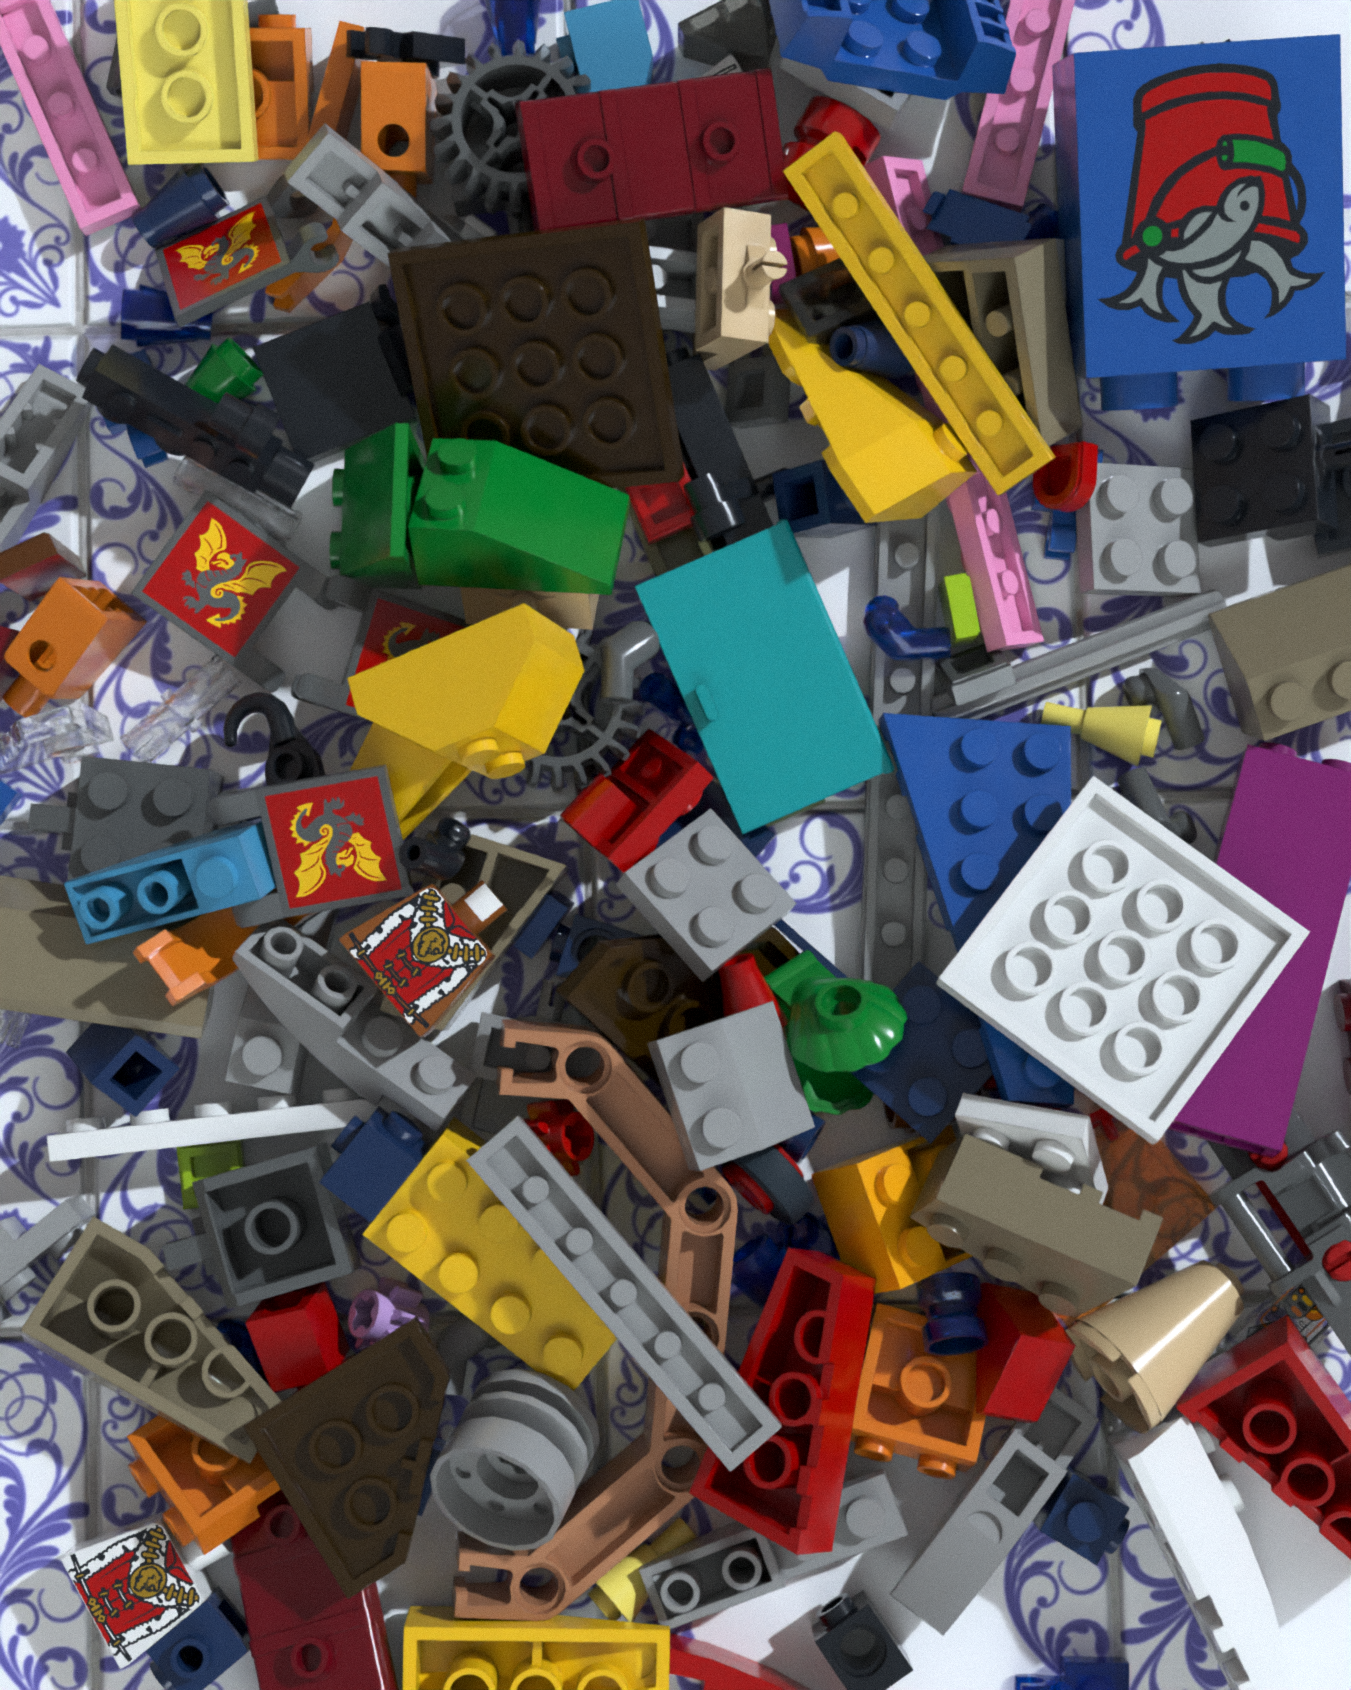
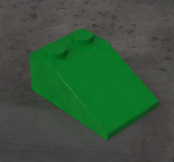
M394 423L345 449L344 469L335 468L333 471L332 500L334 507H342L341 531L331 532L329 549L331 569H340V575L354 579L372 588L423 589V585H418L408 525L426 462L409 423Z
M433 438L408 525L418 585L612 595L630 508V497L628 494L498 441Z

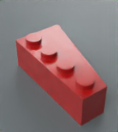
M788 1247L738 1370L742 1378L781 1422L782 1428L731 1472L708 1446L689 1494L792 1553L803 1555L832 1552L877 1278L824 1252Z
M1285 1315L1236 1344L1231 1349L1206 1362L1176 1402V1409L1191 1422L1195 1423L1198 1421L1219 1440V1446L1237 1462L1241 1463L1244 1461L1271 1485V1491L1290 1508L1293 1505L1318 1526V1531L1351 1560V1403L1290 1317Z

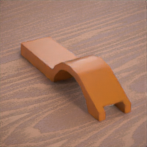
M339 21L306 145L324 123L347 140L361 89V61H368L346 57L347 30L365 32L362 26ZM333 218L332 225L326 231L328 235L327 240L315 244L311 250L319 251L327 245H334L339 255L337 265L325 272H295L268 285L265 293L267 296L275 297L274 309L290 313L344 260L353 239L340 230L335 218Z
M232 907L202 914L177 929L170 931L164 929L136 947L133 954L140 963L145 961L150 963L168 987L169 991L165 997L174 1006L217 984L239 970L232 959L233 955L259 925L244 928L237 926ZM316 913L282 919L296 927Z

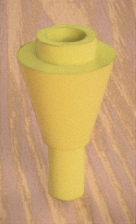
M1046 702L1041 724L1071 726V733L1080 735L1081 739L1138 767L1141 755L1154 757L1162 720L1150 718L1152 705L1087 707V710Z
M680 1517L677 1518L649 1546L644 1544L629 1553L595 1583L596 1586L587 1595L609 1620L617 1621L623 1616L628 1622H634L649 1598L639 1572L640 1566L696 1538V1535Z

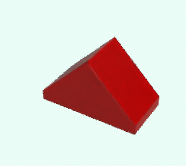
M985 1282L977 1285L976 1414L1024 1423L1037 1422L1076 1347L1053 1313L1040 1303L1039 1296L1033 1292Z

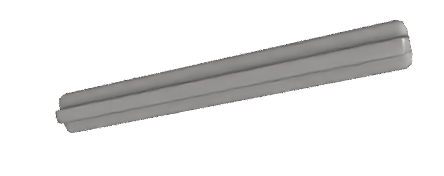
M1211 589L1012 666L1016 685L959 706L955 705L947 691L933 696L931 699L933 716L980 719L1211 630L1208 614L1227 607L1226 602L1218 590Z

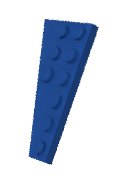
M883 713L879 718L878 723L884 741L889 742L898 769L895 775L902 796L907 797L918 831L916 839L946 931L951 932L957 953L1072 804L1071 726ZM978 1016L981 1024L978 1030L1001 1100L1047 1108L1067 1109L1074 1105V1086Z

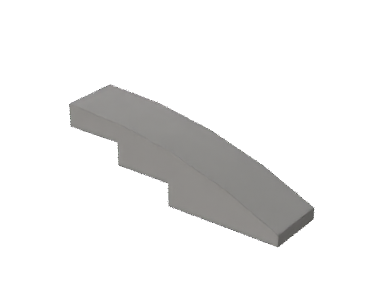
M325 123L284 170L285 178L290 185L334 217L343 233L389 268L387 253L395 248L462 240L427 207Z
M38 364L0 419V552L17 545L63 464L92 406V403L82 398L85 387L41 364Z

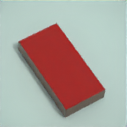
M46 532L0 552V583L29 602L46 595L59 577L81 579L87 576L78 555Z

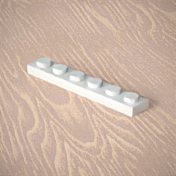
M343 1087L321 1090L323 1103L298 1106L296 1093L259 1097L257 1098L259 1110L234 1113L233 1102L224 1101L193 1105L195 1118L170 1120L169 1108L141 1111L137 1117L129 1113L131 1125L106 1128L105 1116L65 1120L66 1133L47 1136L49 1162L344 1128L355 1115L363 1122H366L378 1106L389 1114L392 1111H396L405 1115L410 1120L417 1118L387 1096H384L375 1107L365 1098H361V1095L352 1088Z

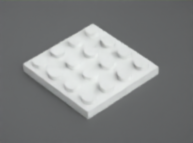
M1092 776L940 975L936 985L1150 1144L1154 1145L1165 1133L1310 931L1099 779Z

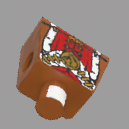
M483 880L478 882L453 904L436 885L430 884L348 931L338 940L418 1036L426 1037L438 1026L495 958L493 952L478 934L506 912L507 908Z

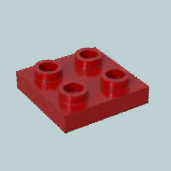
M650 728L628 750L630 757L626 762L618 761L610 769L612 775L609 778L598 773L560 814L564 819L563 821L575 833L623 873L655 850L659 837L679 816L685 815L698 804L704 788L714 779L698 761Z

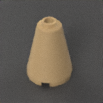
M1200 1260L1074 1320L1071 1326L1065 1330L1076 1345L1070 1359L1085 1382L1094 1376L1100 1386L1107 1392L1100 1398V1401L1125 1425L1138 1433L1145 1434L1161 1424L1244 1311V1304L1240 1297L1244 1294L1243 1285L1238 1277L1224 1264L1217 1263L1214 1266L1205 1260Z

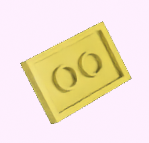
M114 0L128 165L258 161L248 0Z

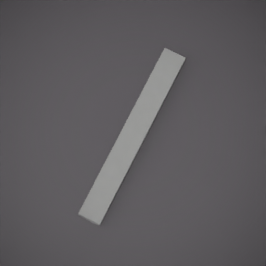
M940 503L922 518L877 522L878 525L875 526L868 707L895 769L889 774L882 773L866 780L859 979L884 985L891 990L898 985L918 961L922 964L925 963L928 873L917 843L916 835L918 831L907 797L902 796L895 775L898 769L889 742L884 741L878 720L883 713L933 716L931 699L934 696Z

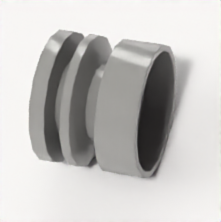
M520 1368L495 1371L480 1381L457 1427L452 1431L430 1474L432 1495L448 1519L464 1533L490 1546L512 1551L536 1549L553 1539L576 1493V1489L600 1444L598 1423L585 1401L567 1385L548 1375Z

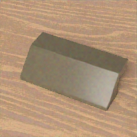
M0 875V1009L201 1039L213 1005L214 985L172 1006L165 997L169 991L168 987L148 961L140 963L133 954L136 947L164 929L167 931L177 929L198 916L86 945L64 885Z

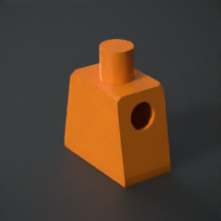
M361 61V153L417 199V184H433L435 154L433 147L435 146L436 137L432 135L430 122L436 118L437 113L434 103L437 96L436 82L426 63ZM400 141H408V149L404 154L398 157L389 156V151L394 144Z
M59 577L4 654L5 661L18 671L20 675L2 696L3 700L18 714L27 719L34 720L50 699H79L137 635L147 621L102 582Z

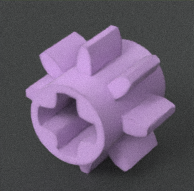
M381 1277L378 1291L371 1289L361 1291L352 1302L348 1316L350 1332L353 1336L358 1337L355 1347L361 1350L365 1349L415 1316L418 1317L425 1331L428 1332L429 1312L427 1307L420 1303L423 1293L409 1288L408 1283L387 1277Z

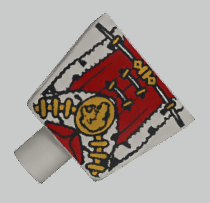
M163 1511L84 1540L75 1545L60 1560L119 1668L122 1669L207 1600L215 1587L205 1567L232 1552L230 1538L206 1555L201 1552L194 1541L182 1547L162 1517V1513L165 1512Z

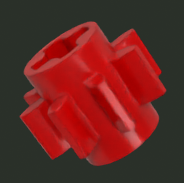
M569 1099L527 1104L529 1118L523 1119L570 1176H578L580 1174L578 1161L587 1159L593 1150V1127L580 1112H573L574 1105Z

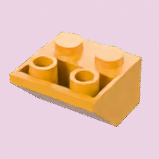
M947 1125L931 1144L919 1134L854 1156L811 1174L840 1260L877 1278L874 1294L903 1289L973 1257L961 1248H953L937 1242L928 1234L925 1226L909 1217L938 1153L956 1141L951 1125Z

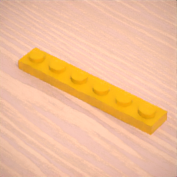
M836 131L783 170L998 496L1004 494L1055 459V455L843 135Z

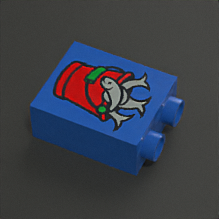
M1340 34L1077 52L1053 64L1059 239H1064L1067 291L1065 307L1075 377H1100L1101 410L1104 411L1178 406L1177 372L1227 368V401L1278 400L1306 395L1305 362L1346 360Z

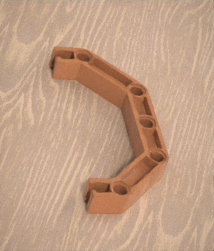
M502 1019L500 1046L515 1048L517 1041L553 1047L551 1053L552 1069L549 1072L513 1073V1068H509V1066H498L496 1085L499 1095L569 1099L663 1209L657 1278L690 1317L702 1318L705 1321L703 1332L724 1355L738 1213L737 1197L731 1186L716 1166L702 1171L689 1170L670 1112L609 1040L598 1030L584 1025ZM580 1047L595 1049L599 1052L600 1061L597 1069L587 1077L578 1078L566 1072L565 1063L572 1051ZM709 1187L716 1190L717 1198L714 1206L709 1211L696 1215L685 1210L686 1199L695 1189ZM649 1375L643 1433L576 1490L552 1540L536 1549L512 1551L487 1545L463 1531H457L456 1559L458 1571L470 1572V1565L507 1570V1579L502 1582L465 1583V1577L454 1576L452 1599L455 1618L522 1621L551 1619L567 1608L694 1498V1496L689 1494V1491L708 1445ZM683 1445L693 1449L692 1457L681 1467L672 1468L662 1464L663 1456L675 1446ZM541 1567L554 1573L549 1582L540 1587L526 1586L521 1582V1578L525 1573L533 1568Z

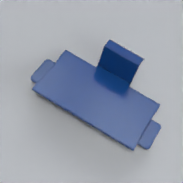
M949 189L946 196L937 191L933 192L923 209L924 213L932 217L926 229L951 237V245L1025 240L1032 228V225L1028 223L1030 219L1028 215L967 194H961V192Z

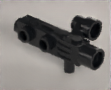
M113 344L106 354L94 347L77 376L76 382L86 387L82 398L97 406L100 414L107 420L118 424H129L154 438L156 444L163 451L175 456L185 455L247 491L255 494L256 490L290 509L315 465L282 446L283 440L272 434L281 418L280 414L260 403H257V405L245 403L225 392L218 404Z
M686 347L666 353L682 460L691 478L690 482L683 485V489L695 514L690 518V521L700 543L712 540L715 545L719 544L722 549L773 526L764 503L775 498L772 474L787 470V468L783 467L753 479L700 353L690 357Z

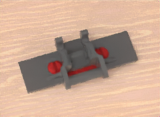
M1293 1106L1282 1151L1272 1159L1206 1140L1232 1178L1210 1193L1208 1198L1214 1207L1222 1205L1271 1279L1267 1286L1274 1297L1302 1283L1351 1357V1156L1346 1150L1351 1144L1341 1129L1333 1130L1316 1141ZM1256 1184L1304 1257L1294 1265L1291 1263L1243 1190Z

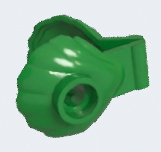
M805 950L764 976L789 1019L787 1025L784 1026L787 1034L786 1041L809 1110L840 1115L848 1110L861 1109L870 1103L874 1093L850 1072H855L867 1065L876 1064L889 1055L892 1048L903 1038L907 1013L899 1002L897 995L888 987L868 980L836 978L816 959L812 952Z

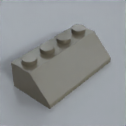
M1351 563L1208 614V622L1242 733L1266 741L1351 711Z

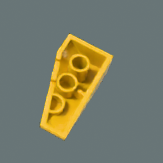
M775 309V323L769 336L768 344L782 373L790 381L803 387L807 399L799 408L806 423L813 426L818 424L824 431L830 446L822 452V456L830 472L865 523L922 518L977 472L966 456L969 453L950 424L943 423L940 418L886 378L838 365L830 353L831 337L796 311Z
M410 1606L404 1624L403 1690H669L670 1626L556 1615L551 1619L541 1621L455 1618L453 1606Z

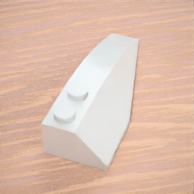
M1174 1405L1161 1424L1145 1434L1126 1427L1106 1437L1105 1439L1230 1690H1293L1289 1663L1271 1597L1247 1534L1236 1514L1244 1510L1245 1505L1229 1475L1224 1473L1218 1477L1207 1456L1208 1453L1216 1450L1208 1430L1198 1421L1195 1423L1191 1422Z

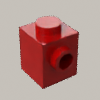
M325 1281L263 1299L245 1322L273 1392L297 1387L298 1390L341 1364L350 1351Z

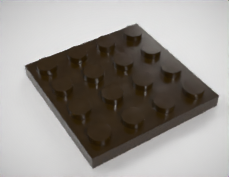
M645 217L395 248L387 253L427 457L433 438H462L467 440L498 441L611 488L680 482L684 477V466Z

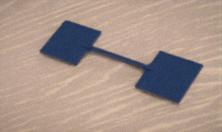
M712 780L704 788L698 804L685 815L679 816L659 837L655 849L710 808L755 858L774 839L775 834L764 825L742 834L722 788ZM781 919L773 925L801 951L809 950L812 952L816 959L836 978H848L785 921ZM918 961L892 990L907 1013L902 1040L892 1048L889 1055L882 1061L867 1065L850 1073L931 1144L955 1118L962 1094L975 1095L993 1073L978 1030L981 1027L978 1015L936 985L938 977Z

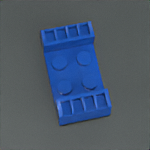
M769 0L770 14L773 16L775 24V35H777L780 45V56L821 69L828 81L947 100L961 92L1005 94L1016 51L1012 45L1009 35L1010 31L1006 25L1003 8H1001L999 0Z

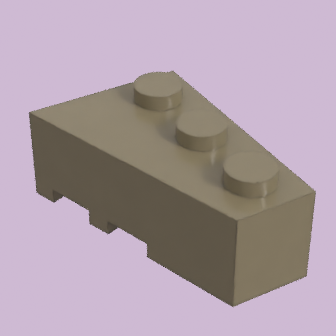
M471 834L470 841L462 848L465 854L464 863L455 876L447 880H437L425 875L421 889L434 884L452 904L483 880L507 908L506 912L478 934L493 952L495 958L435 1029L441 1031L450 1029L513 945V940L549 892L555 889L569 870L567 865ZM384 996L380 1011L403 1018L388 998Z
M965 1133L938 1153L909 1216L925 1226L928 1234L934 1240L949 1247L961 1248L982 1261L983 1267L991 1275L1004 1281L1018 1283L1039 1296L1040 1303L1050 1311L1060 1315L1072 1316L1073 1318L1137 1286L1163 1217L1143 1209L1139 1220L1100 1204L1099 1202L1103 1195L1102 1191L1083 1184L1080 1194H1076L1041 1179L1043 1166Z

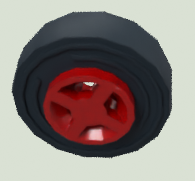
M778 1144L721 1164V1169L726 1179L748 1203L765 1215L770 1214L786 1225H793L798 1222L814 1204V1196L803 1179L804 1175L801 1169Z

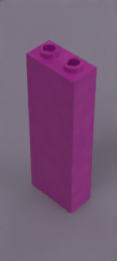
M1263 742L1259 744V747L1248 744L1239 761L1213 862L1306 928L1310 933L1167 1129L1272 1159L1282 1151L1351 877V763L1338 759H1324L1322 763H1317L1296 757L1297 752L1288 746Z

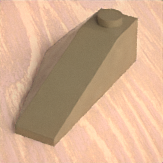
M94 1216L21 1328L24 1341L248 1464L251 1463L258 1450L243 1426L281 1401L240 1352L226 1340L206 1317L204 1311L190 1295L188 1296L166 1271L164 1265L149 1248Z

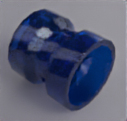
M968 1272L941 1273L931 1275L916 1283L918 1307L925 1311L926 1318L928 1319L921 1330L925 1352L939 1356L961 1355L980 1350L988 1345L986 1321L976 1315L978 1311L977 1306L982 1301L980 1278L976 1274Z

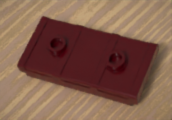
M770 67L515 103L534 231L645 217V221L716 211L723 207L736 208L788 199L787 180L783 172L785 165L774 83Z
M280 1489L257 1505L259 1518L230 1537L234 1556L232 1560L235 1575L238 1577L250 1638L248 1642L251 1657L254 1659L259 1690H399L376 1582L347 1599L283 1491Z

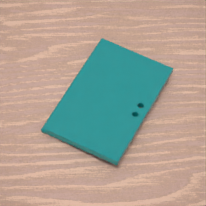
M781 519L775 526L635 586L648 620L658 634L661 650L742 834L882 773L889 774L894 771L895 767L787 519Z

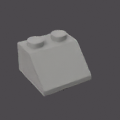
M773 1001L647 1043L689 1170L702 1171L763 1150L815 1127Z

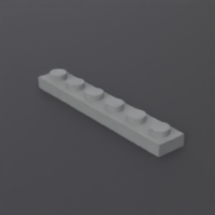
M517 1116L466 1160L730 1472L782 1428L781 1422L520 1116Z

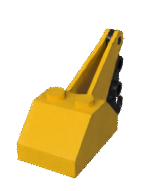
M523 603L347 678L357 715L373 722L349 771L387 765L403 840L472 770L490 779L506 778L521 772L525 768V761L545 754L585 671L574 635ZM256 692L243 696L233 704L226 715L223 726L224 743L228 747H234L237 744V730L246 716L252 713H260L267 719L270 730L268 759L265 765L267 786L326 775L319 753L295 726L293 716L283 701L273 694Z

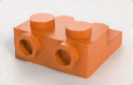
M296 14L258 15V28H249L259 160H294L306 146L312 122L311 93H314L311 28H296Z
M881 1303L875 1305L868 1329L850 1441L855 1442V1454L879 1462L892 1461L893 1453L918 1460L916 1469L927 1476L946 1480L954 1479L956 1470L966 1473L977 1463L986 1415L976 1414L977 1330Z
M159 1415L127 1436L136 1458L127 1466L138 1486L147 1498H150L157 1492L161 1493L170 1506V1509L162 1513V1517L173 1536L182 1547L194 1541L204 1555L259 1518L257 1505L281 1489L258 1451L251 1463L248 1464Z

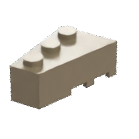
M1056 238L946 245L924 255L923 258L1047 445L1051 446L1082 428Z

